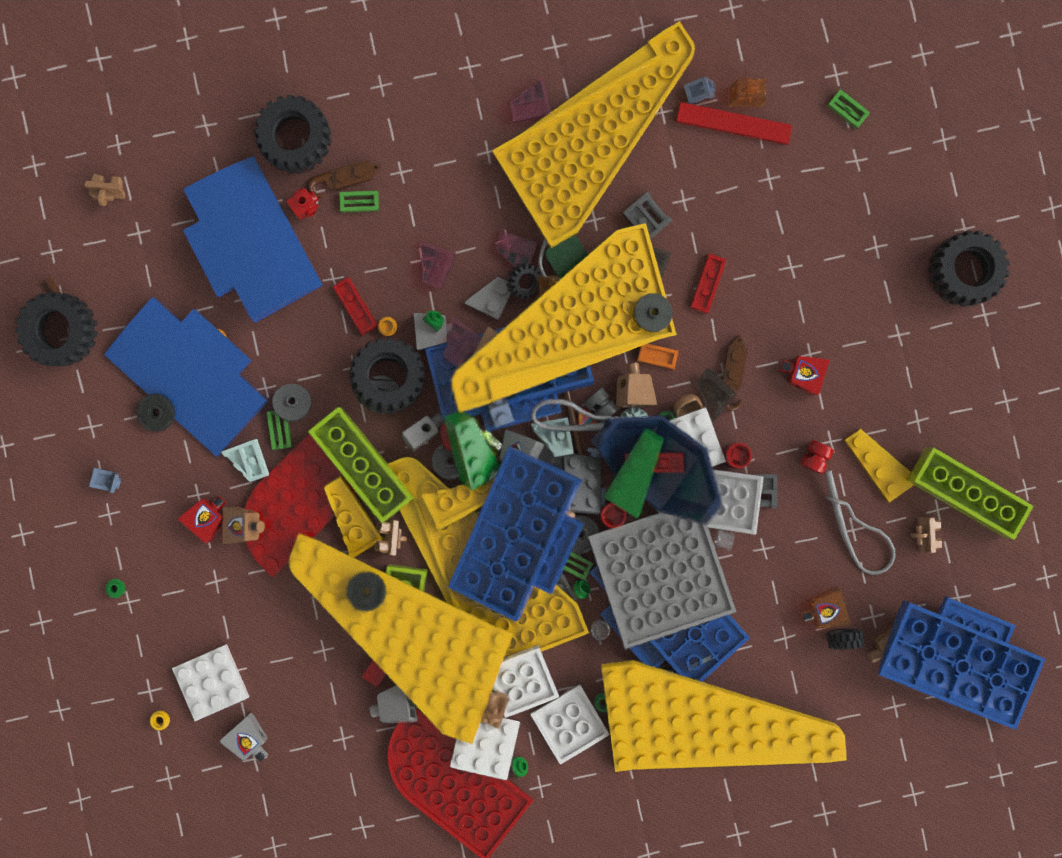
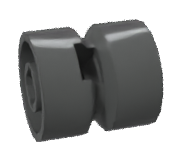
M603 387L584 402L589 411L595 412V416H611L619 409L613 400L608 399L609 395Z

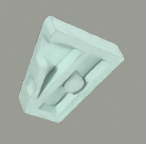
M568 417L540 422L548 426L569 425ZM535 423L531 424L535 434L554 457L574 454L570 431L549 430L541 428Z
M257 439L222 451V454L234 463L233 466L241 471L249 482L269 476Z

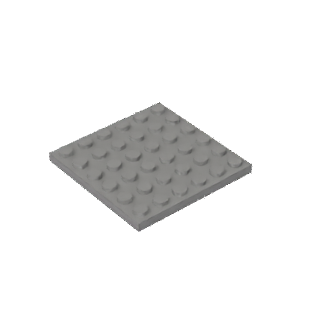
M659 513L588 537L625 649L736 612L707 525Z

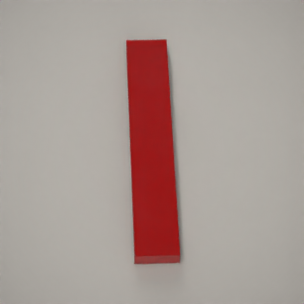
M680 102L676 119L677 123L784 145L789 144L792 125L683 102Z

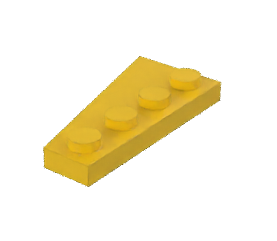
M858 429L844 439L846 445L887 502L890 503L914 486L907 481L911 472L863 430Z
M342 476L337 477L324 486L331 508L335 513L337 524L342 532L344 543L348 548L349 556L354 558L374 546L376 541L383 540L382 534L377 533V527Z
M495 478L474 490H470L466 485H460L451 489L422 494L421 496L438 530L481 509Z

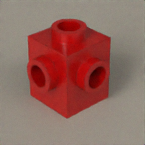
M306 188L296 190L292 194L293 197L286 201L300 220L313 216L317 212L316 209L319 208L316 203L318 198L313 191L308 192Z

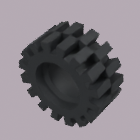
M519 263L517 267H512V272L508 271L507 274L510 277H506V280L509 281V283H506V286L510 288L508 290L510 293H513L512 295L528 300L530 297H536L535 293H540L538 289L543 287V285H540V282L544 281L540 278L543 275L541 272H538V268L526 263ZM524 274H528L531 279L527 288L519 286V279Z
M844 628L827 632L828 648L849 650L864 646L862 629Z

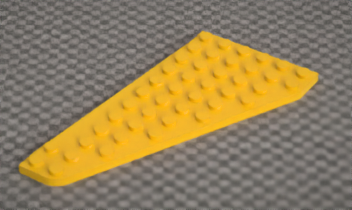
M680 21L663 30L649 40L645 46L526 131L492 150L493 155L550 248L579 232L693 59L694 43Z
M646 223L615 231L455 372L451 381V387L458 412L480 407L653 341L677 335L672 319L666 328L652 333L647 332L643 328L641 329L634 319V307L641 297L656 293L666 298ZM651 310L652 315L656 316V310Z
M404 457L388 463L390 468L415 497L401 508L400 512L446 602L489 624L513 632L504 658L539 645L542 652L589 633L578 603L558 585H556L552 594L534 587L522 616L517 622L448 588L479 514L473 512L438 530L421 495L450 488L415 458Z
M298 534L289 559V566L293 575L443 734L473 744L513 632L489 624L317 539ZM361 572L378 574L386 585L384 602L372 611L355 609L347 598L349 581ZM364 588V593L370 594V589Z
M633 660L601 664L615 772L634 769L828 763L847 760L844 733L833 722Z

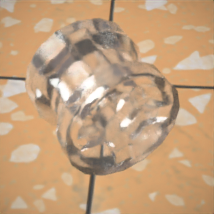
M718 529L714 547H724L725 550L730 551L734 541V532L729 531L726 533L722 529Z
M597 619L591 624V633L595 639L604 640L610 635V627L605 620Z

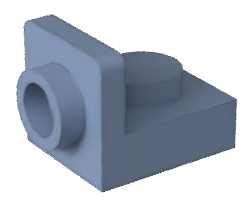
M707 77L684 85L689 104L706 98H715V84L713 80Z

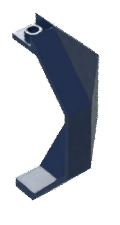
M663 416L606 418L603 427L592 439V442L614 476L618 475L625 463V453H631L643 432L647 428L664 438L660 452H684L685 471L684 473H653L645 501L661 513L708 525L723 502L707 448Z

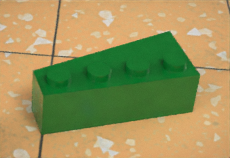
M456 411L444 417L460 481L470 490H474L496 478L500 465L474 419L464 411Z
M647 428L604 498L638 518L642 512L664 438Z

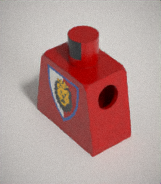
M797 356L794 358L793 363L783 360L780 371L789 374L787 383L810 395L817 396L820 394L830 360Z
M219 495L212 502L208 499H202L180 516L178 520L204 543H209L213 540L223 523V512L221 509L227 502Z

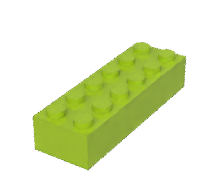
M342 407L335 409L308 431L381 523L388 520L415 498Z
M934 447L924 449L907 479L911 484L1007 539L1015 540L1033 508V505Z

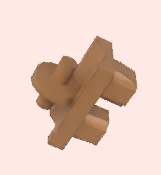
M93 174L91 181L85 182L84 186L88 188L89 195L93 196V199L98 200L100 206H106L107 202L113 201L114 198H125L123 182L120 177L112 176L110 183H105L103 176Z
M918 517L916 533H911V537L917 538L919 552L936 553L937 549L942 548L941 539L935 538V531H940L941 529L940 520L930 517Z
M388 520L383 523H377L376 531L377 533L384 534V540L376 541L375 551L386 556H396V548L400 549L401 541H407V537H401L402 529H398L399 521Z
M498 690L495 693L491 692L480 723L489 724L499 729L510 699L506 697V693Z

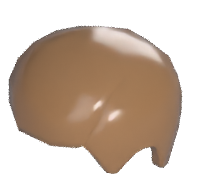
M693 394L681 396L675 402L674 413L676 417L696 411L703 408L702 402L698 396Z

